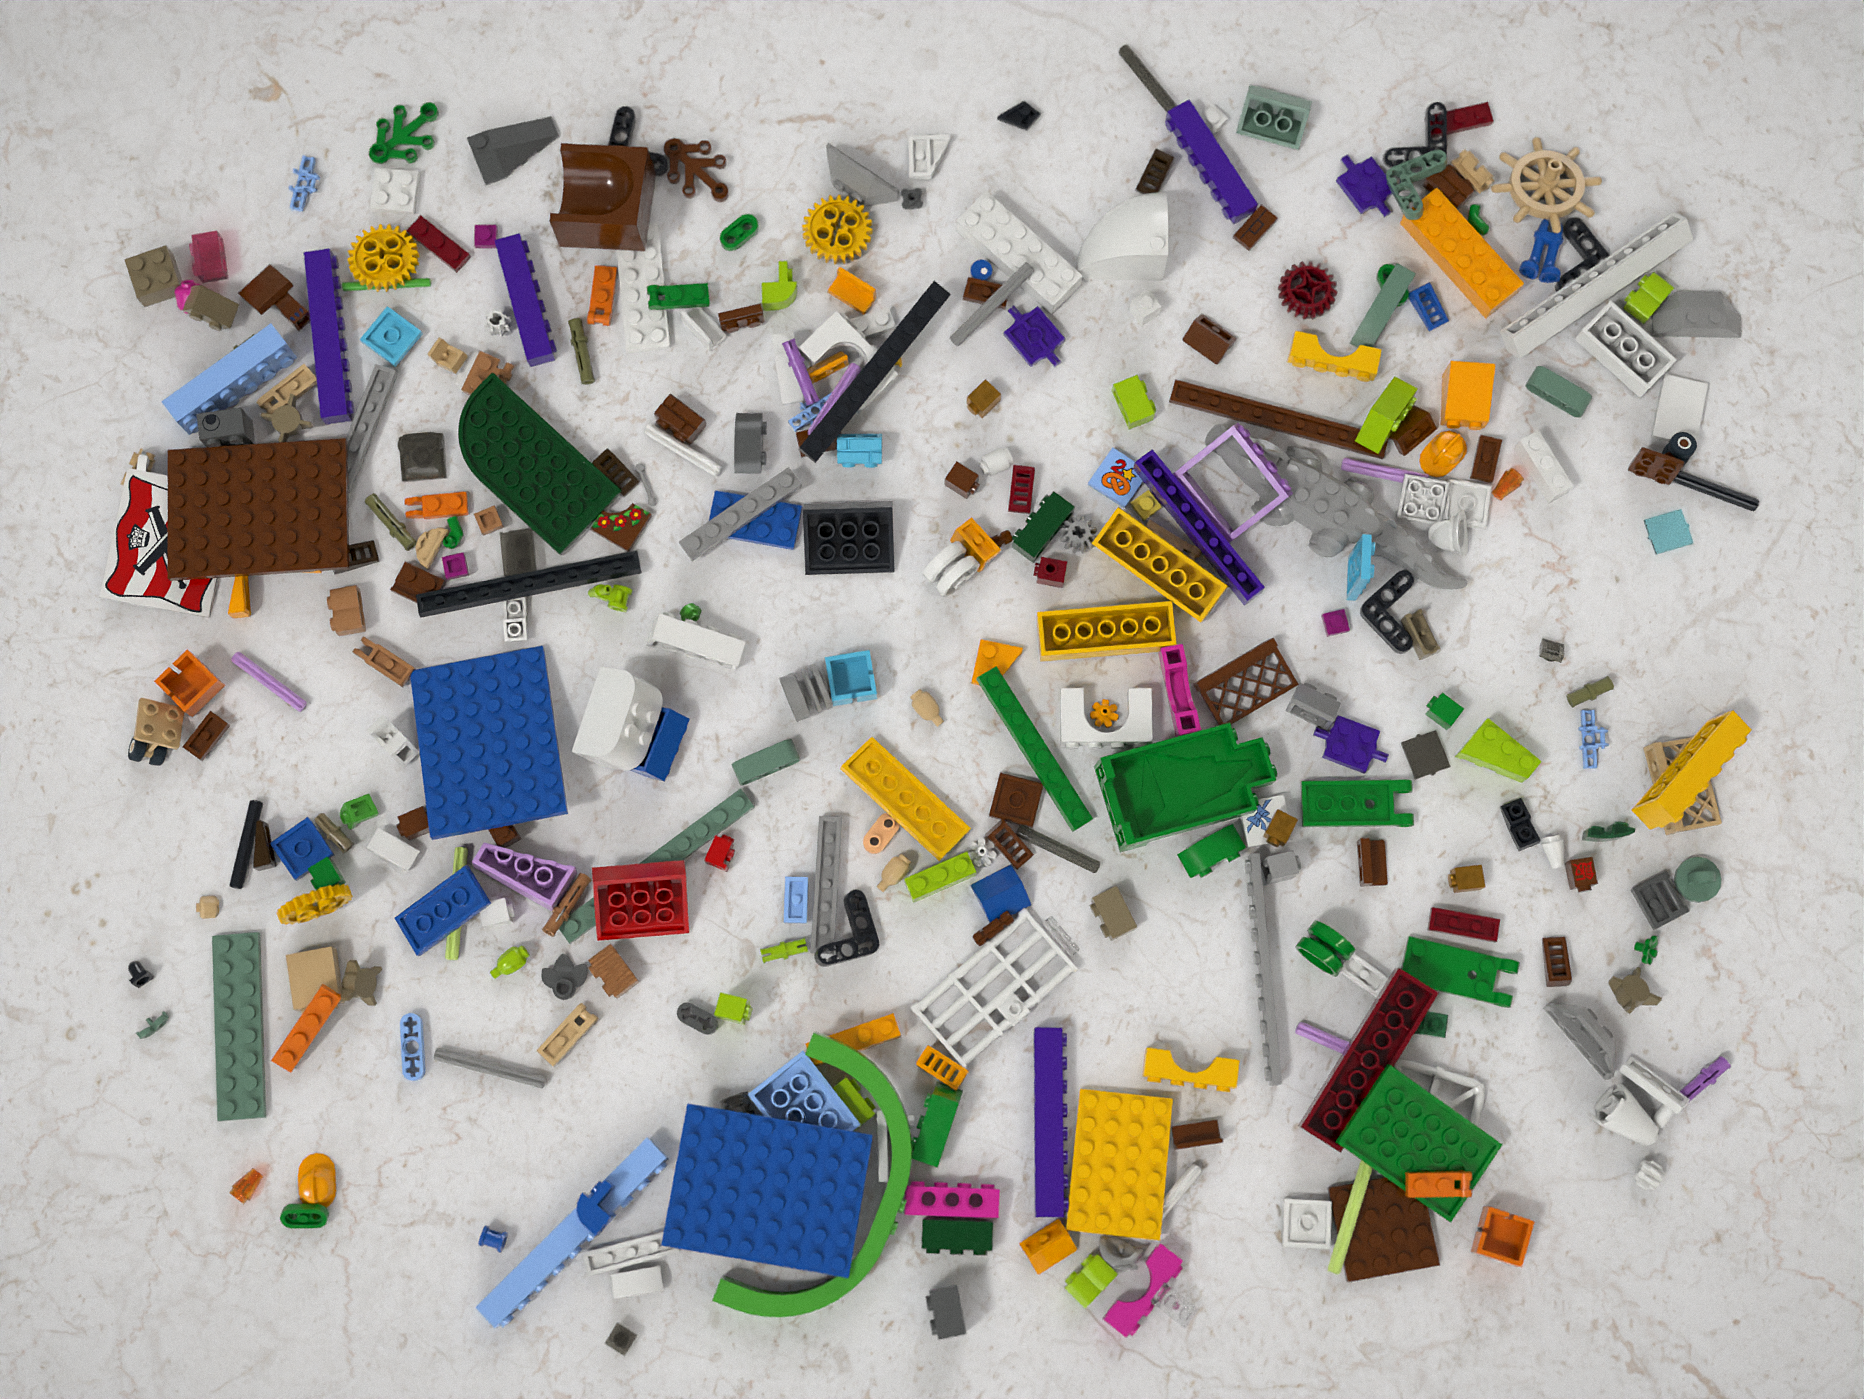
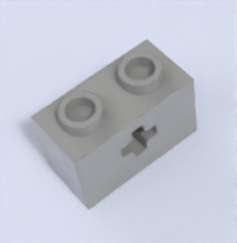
M1294 851L1268 856L1261 862L1266 885L1290 880L1299 874L1301 862L1299 856H1295Z

